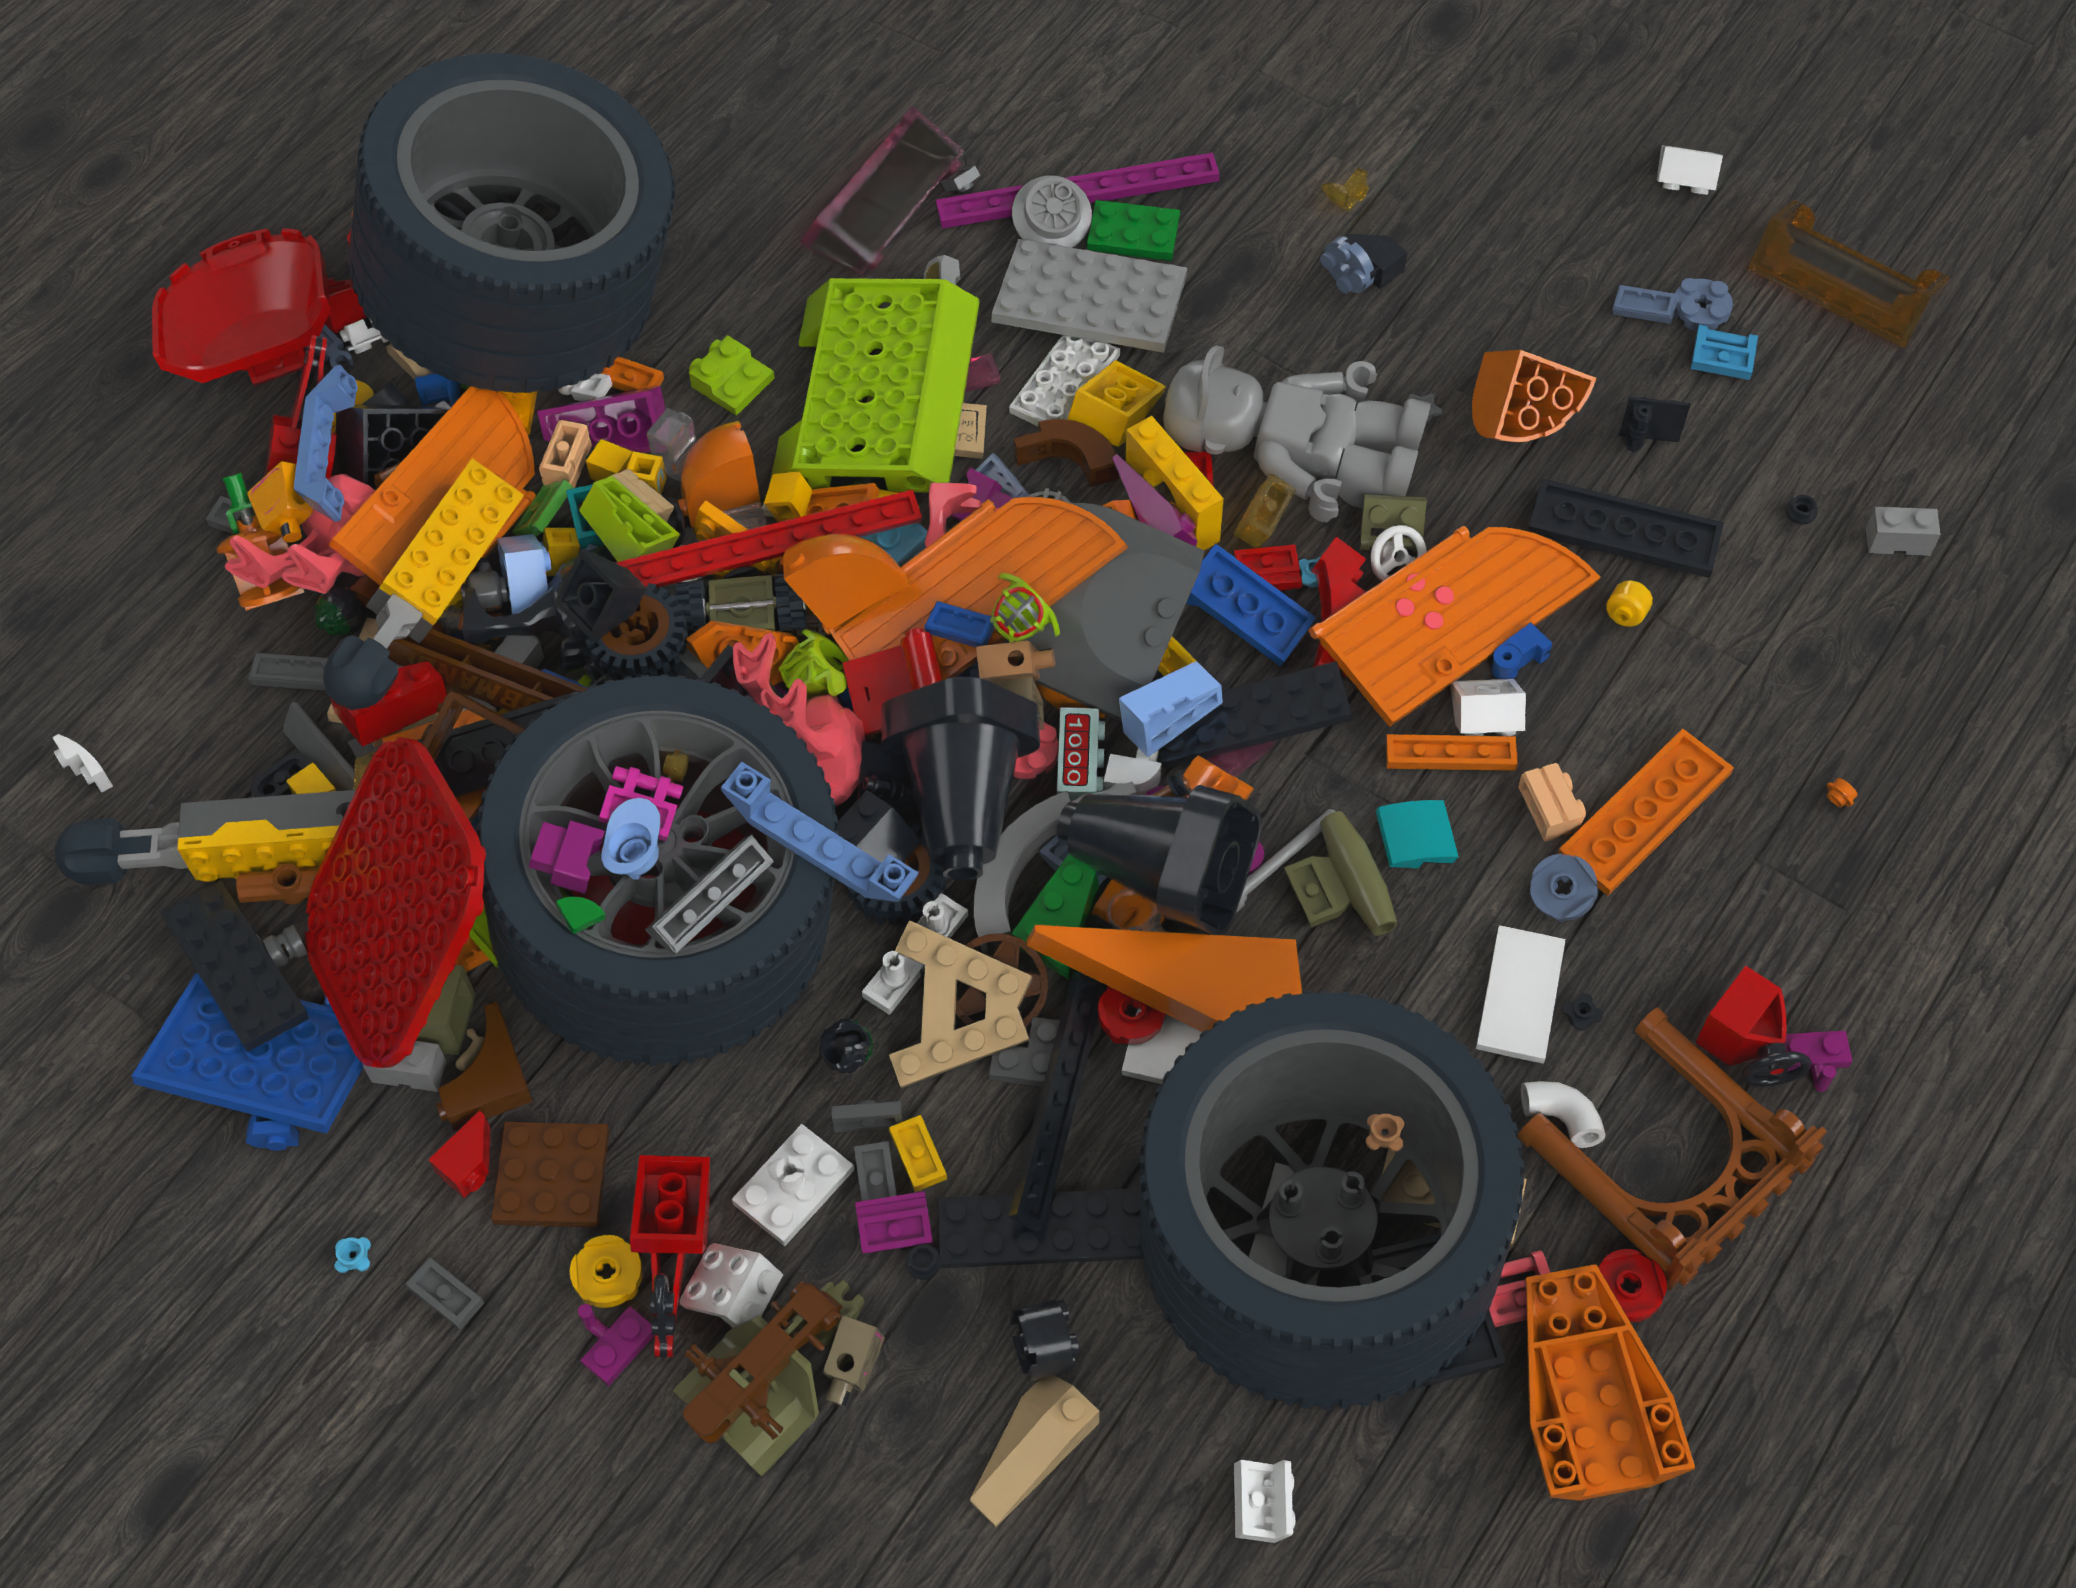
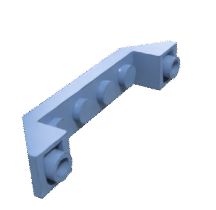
M341 365L334 366L305 398L293 487L311 508L334 522L341 520L344 497L341 491L325 478L328 466L329 445L331 443L332 421L334 420L333 413L355 406V397L358 390L355 378L349 375Z
M743 762L738 765L722 785L721 791L750 825L865 898L899 902L918 876L917 871L890 854L887 855L883 862L878 861L770 793L771 779Z

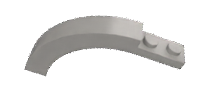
M1133 781L1125 784H1115L1107 790L1098 792L1099 794L1137 795ZM1067 791L1036 804L1019 816L1001 834L996 858L990 863L983 865V875L977 879L974 894V920L978 937L994 933L1012 935L1009 923V905L1015 883L1030 859L1057 835V825L1061 811L1070 802ZM1086 794L1080 796L1078 799L1073 800L1072 802L1079 803L1080 800H1081ZM991 941L981 944L982 953L985 955L995 953L1002 941Z

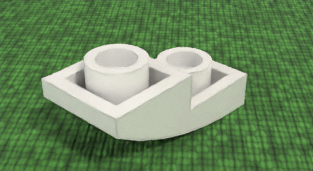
M59 734L53 737L59 748L54 751V754L63 768L70 766L76 776L82 773L87 783L90 785L95 782L101 793L113 787L99 763L87 750L67 737Z

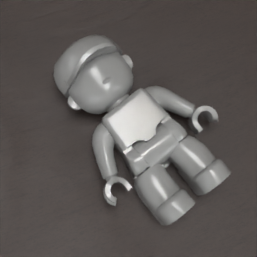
M1217 345L1209 350L1205 360L1192 361L1182 366L1170 383L1165 399L1163 422L1164 430L1177 445L1195 452H1203L1205 448L1207 453L1220 454L1238 451L1247 446L1253 437H1257L1254 458L1258 461L1262 472L1286 491L1304 500L1310 497L1308 510L1310 515L1320 522H1328L1331 518L1337 517L1339 509L1335 499H1337L1338 495L1348 504L1363 509L1364 494L1406 496L1418 455L1417 450L1431 403L1413 398L1408 399L1404 406L1381 401H1365L1368 388L1363 386L1375 382L1377 377L1373 364L1365 361L1352 363L1348 367L1345 377H1343L1342 372L1309 373L1287 377L1273 385L1267 403L1263 401L1261 385L1253 376L1240 370L1223 366L1224 348Z

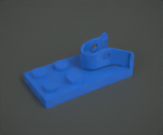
M1216 543L1203 559L1199 575L1186 602L1187 605L1200 607L1204 612L1217 619L1279 666L1284 663L1316 619L1315 616Z

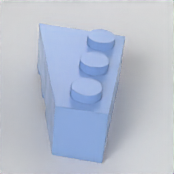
M534 534L497 538L502 576L505 577L506 587H509L507 594L511 602L512 614L523 611L548 590L546 571H551L549 552L546 551V547L543 546V542H538Z
M1195 661L1119 698L1123 732L1147 757H1150L1223 703L1221 685Z

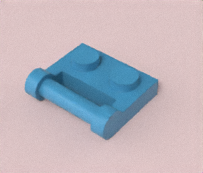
M1699 324L1690 369L1750 380L1758 335L1749 334L1748 336L1710 330L1708 326Z

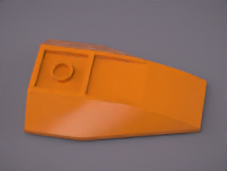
M1597 1265L1526 1277L1529 1425L1549 1497L1581 1501L1652 1487L1694 1470L1695 1464L1674 1396Z

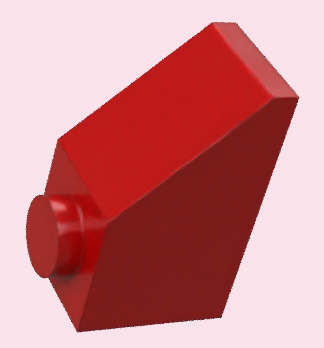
M480 1110L428 1159L435 1173L463 1198L470 1192L478 1190L484 1184L486 1176L489 1174L491 1128L485 1115Z

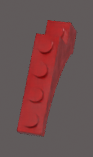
M1337 537L1311 570L1316 575L1319 588L1321 622L1366 593L1356 585L1364 573L1359 568L1366 558ZM1320 641L1312 667L1335 662L1321 645Z

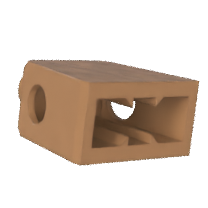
M1030 641L976 647L979 677L992 683L1032 677L1036 681L1040 679L1039 669L1053 668L1056 665L1053 648L1036 650V647ZM1024 659L1023 663L1017 666L1018 662Z

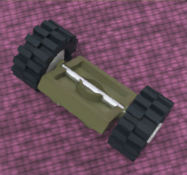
M784 573L775 574L776 596H774L772 575L709 580V602H706L705 586L702 580L676 583V599L684 613L688 636L708 623V616H710V621L776 631L774 610H777L780 631L806 629V604L784 580Z

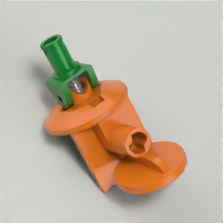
M242 473L222 478L232 503L229 506L230 509L226 512V516L234 535L227 537L216 548L217 553L226 555L228 561L230 559H238L237 553L230 545V539L235 535L247 539L259 549L272 556L288 552L289 546L287 542L283 541L282 534L263 530L257 516L251 515L252 513L249 508L252 507V504L247 494ZM239 511V516H241V520L238 521L236 520L234 512ZM233 575L240 594L237 599L238 603L246 611L305 592L304 588L287 583L282 576L267 587L261 588Z

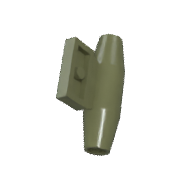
M1333 812L1325 816L1320 821V826L1329 857L1311 856L1284 867L1285 875L1310 928L1341 916L1347 907L1352 904L1373 935L1380 936L1392 931L1398 923L1389 891L1365 841L1343 812Z

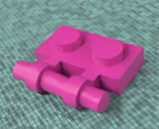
M616 766L612 779L625 783L624 788L621 789L609 785L599 816V822L608 824L611 814L615 809L629 799H648L656 805L660 813L658 839L667 841L677 805L665 802L664 800L666 796L680 799L683 786L670 782L671 778L661 776L658 779L642 774L640 769L630 767L628 770ZM635 787L655 792L654 798L635 793Z

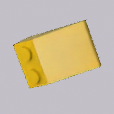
M1115 360L1076 391L1067 420L1077 421L1092 427L1101 433L1111 445L1119 447L1126 441V430L1145 419L1164 393L1166 386Z

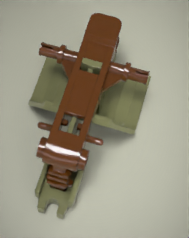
M844 1280L835 1287L832 1282H828L821 1290L812 1283L807 1284L805 1281H802L792 1290L789 1296L791 1300L784 1307L777 1301H772L771 1306L778 1314L769 1323L760 1315H757L732 1328L708 1355L702 1352L696 1344L690 1347L692 1352L688 1349L684 1356L696 1367L673 1390L687 1405L683 1411V1417L689 1423L691 1429L708 1444H713L722 1438L762 1477L811 1426L819 1414L811 1363L797 1350L809 1341L819 1351H823L826 1346L834 1341L842 1316L857 1319L860 1309L865 1304L864 1298L858 1294L852 1301L843 1300V1296L850 1289Z

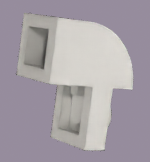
M1139 748L1136 758L1110 754L1104 777L1103 791L1115 784H1125L1132 781L1137 795H1145L1147 791L1157 787L1161 775V763L1157 762L1159 750L1150 757H1147Z

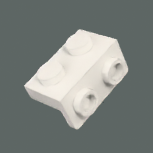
M1246 1460L1234 1463L1235 1538L1276 1543L1293 1534L1295 1526V1513L1292 1510L1294 1477L1291 1473L1290 1461L1282 1460L1274 1465Z

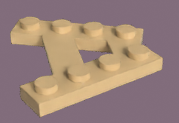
M909 920L895 951L925 966L921 1043L889 1054L900 1087L912 1085L1029 1041L1030 1039L1018 1008L1033 977ZM957 981L986 993L985 1019L955 1030Z

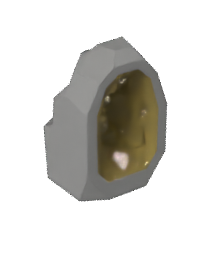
M946 255L935 257L928 262L924 272V279H946L957 286V282L960 280L959 260Z

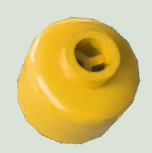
M1631 580L1623 581L1617 585L1608 599L1606 610L1609 617L1617 624L1625 627H1634L1644 620L1652 606L1653 597L1643 584Z

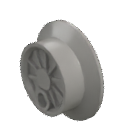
M1041 176L1026 183L1017 193L1012 207V219L1017 233L1024 240L1073 248L1088 233L1092 220V210L1086 194L1074 182L1059 176Z

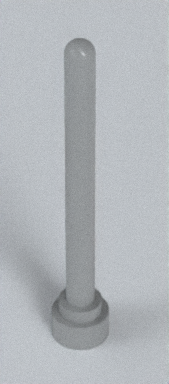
M1326 810L1247 877L1237 912L1245 906L1246 895L1322 832L1320 821L1325 816L1336 812L1335 810Z

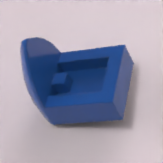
M438 374L415 377L416 388L422 405L450 400L452 407L460 397L461 387L459 382L451 381Z
M251 1114L247 1124L246 1143L257 1148L280 1151L288 1146H298L299 1132L294 1125L275 1120L265 1121V1118Z

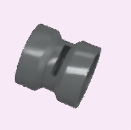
M294 924L284 928L283 933L280 935H270L262 939L278 968L287 965L288 960L293 957L301 958L308 954ZM284 944L287 950L284 951L281 945Z

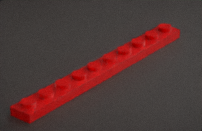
M909 490L615 563L629 569L646 587L651 583L655 584L656 588L783 557L784 552L789 547L813 537L829 534H847L863 537L919 523L922 520V515L914 491Z

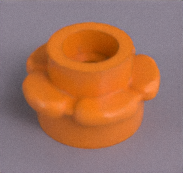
M1837 778L1833 783L1829 782L1827 784L1829 791L1827 798L1834 805L1842 808L1844 805L1850 807L1854 804L1853 800L1858 794L1847 781Z

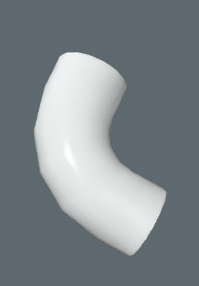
M1537 1081L1522 1083L1521 1101L1526 1117L1542 1113L1543 1115L1559 1118L1565 1123L1571 1142L1579 1148L1592 1147L1604 1140L1605 1131L1601 1118L1593 1103L1580 1091L1559 1082Z

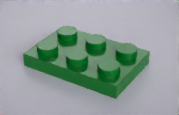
M1096 200L1087 241V250L1172 261L1180 221V210Z

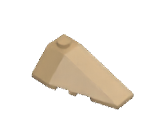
M1054 1375L1039 1379L1021 1397L970 1498V1502L997 1527L1099 1424V1410L1073 1385Z

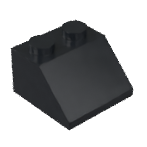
M868 790L838 821L837 831L840 837L880 862H883L887 855L890 854L905 863L922 844L921 839L895 809Z

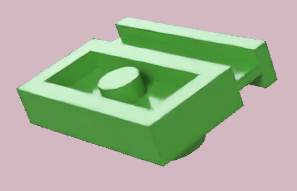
M565 479L561 483L557 481L542 486L512 532L516 536L529 534L538 536L543 533L544 528L548 526L567 498L566 490L573 489V486Z

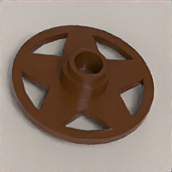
M987 934L967 943L965 946L974 948L985 942L1002 941L992 958L1018 969L1020 947L1034 959L1040 975L1022 971L1033 977L1024 998L1040 994L1033 1010L1023 1019L1026 1027L1032 1022V1017H1037L1042 1010L1048 993V975L1036 950L1028 947L1027 942L1009 934ZM969 987L959 1001L956 999V1014L967 1025L976 1022L968 1016L986 1010V993L973 987Z

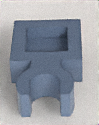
M324 324L319 335L320 337L327 338L324 363L329 360L332 369L340 361H346L350 366L354 365L351 354L342 350L344 348L343 342Z

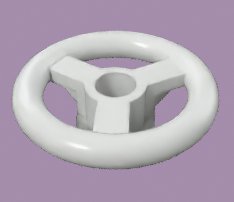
M1404 525L1392 526L1384 530L1375 540L1371 550V566L1374 574L1381 582L1389 577L1387 573L1394 567L1403 564L1407 565L1416 559L1408 555L1407 550L1403 548L1402 535H1406L1414 541L1417 548V558L1427 552L1422 536L1413 528Z

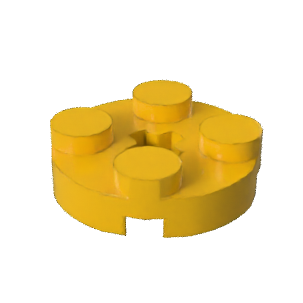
M603 1235L590 1239L584 1244V1248L578 1255L575 1254L570 1265V1278L575 1291L585 1304L600 1308L614 1307L633 1299L638 1292L643 1276V1266L638 1252H631L630 1244L614 1235ZM604 1264H610L611 1269H616L615 1273L608 1279L597 1276V1272L603 1270Z

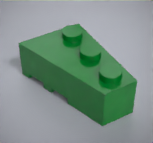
M1068 854L1011 933L1012 936L1027 942V938L1035 925L1085 928L1099 886L1096 871ZM1019 948L1020 950L1028 954L1023 948ZM1036 951L1045 966L1069 981L1071 980L1073 968Z

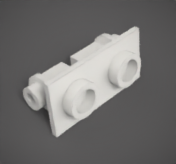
M363 319L343 326L344 330L339 331L344 342L350 341L351 345L345 347L346 350H354L356 354L372 348L371 342L382 339L383 343L388 342L373 325L372 328L367 329Z

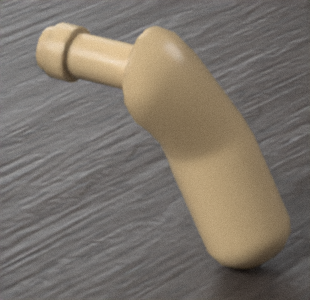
M472 1028L468 1029L466 1033L473 1042L456 1061V1067L460 1071L467 1070L474 1062L484 1042V1038L478 1037Z

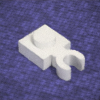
M595 373L586 381H579L578 384L564 386L558 389V391L563 395L572 394L574 400L586 401L604 397L613 384L610 375Z

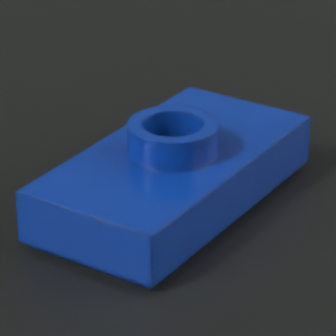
M938 601L924 626L925 632H929L931 635L973 647L987 645L995 628L990 623L992 616Z

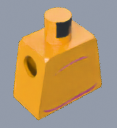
M281 461L251 488L247 494L261 528L268 532L282 534L283 541L291 543L301 539L302 534L299 526L312 515L313 508L293 489L296 464Z

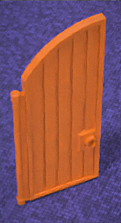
M470 386L332 538L328 545L381 585L473 458L524 494L481 558L486 557L497 544V538H502L536 497L534 492H526L523 489L535 475L532 447L522 421L506 397L500 391ZM478 562L471 571V573H473L474 570L478 567Z
M1020 497L1011 499L997 511H994L996 509L994 503L987 499L981 504V507L901 566L907 577L908 585L830 630L823 624L822 627L828 635L832 634L850 661L900 646V640L905 637L907 631L916 628L924 629L937 601L991 616L996 601L1003 593L1002 590L1004 588L1007 589L1011 584L998 578L1001 573L1011 574L1024 580L1050 607L1129 547L1103 520L1076 505L1044 497ZM994 629L987 645L1001 644L1006 639ZM932 635L942 680L957 677L978 661L976 647Z
M1461 526L1454 531V534L1321 623L1315 624L1308 631L1312 638L1320 640L1321 645L1337 661V664L1390 727L1494 655L1497 647L1530 622L1536 626L1596 584L1601 577L1575 553L1538 534L1506 527H1488L1473 538H1470L1468 528ZM1416 573L1418 574L1409 581H1407L1409 575ZM1423 578L1425 579V586L1422 590L1413 591L1410 589L1411 586ZM1445 586L1452 590L1454 598L1450 604L1443 605L1436 600L1435 592L1439 587ZM1406 598L1413 602L1415 609L1412 615L1404 617L1399 615L1396 610V603L1400 599ZM1429 612H1437L1443 617V625L1439 629L1432 630L1424 624V618Z

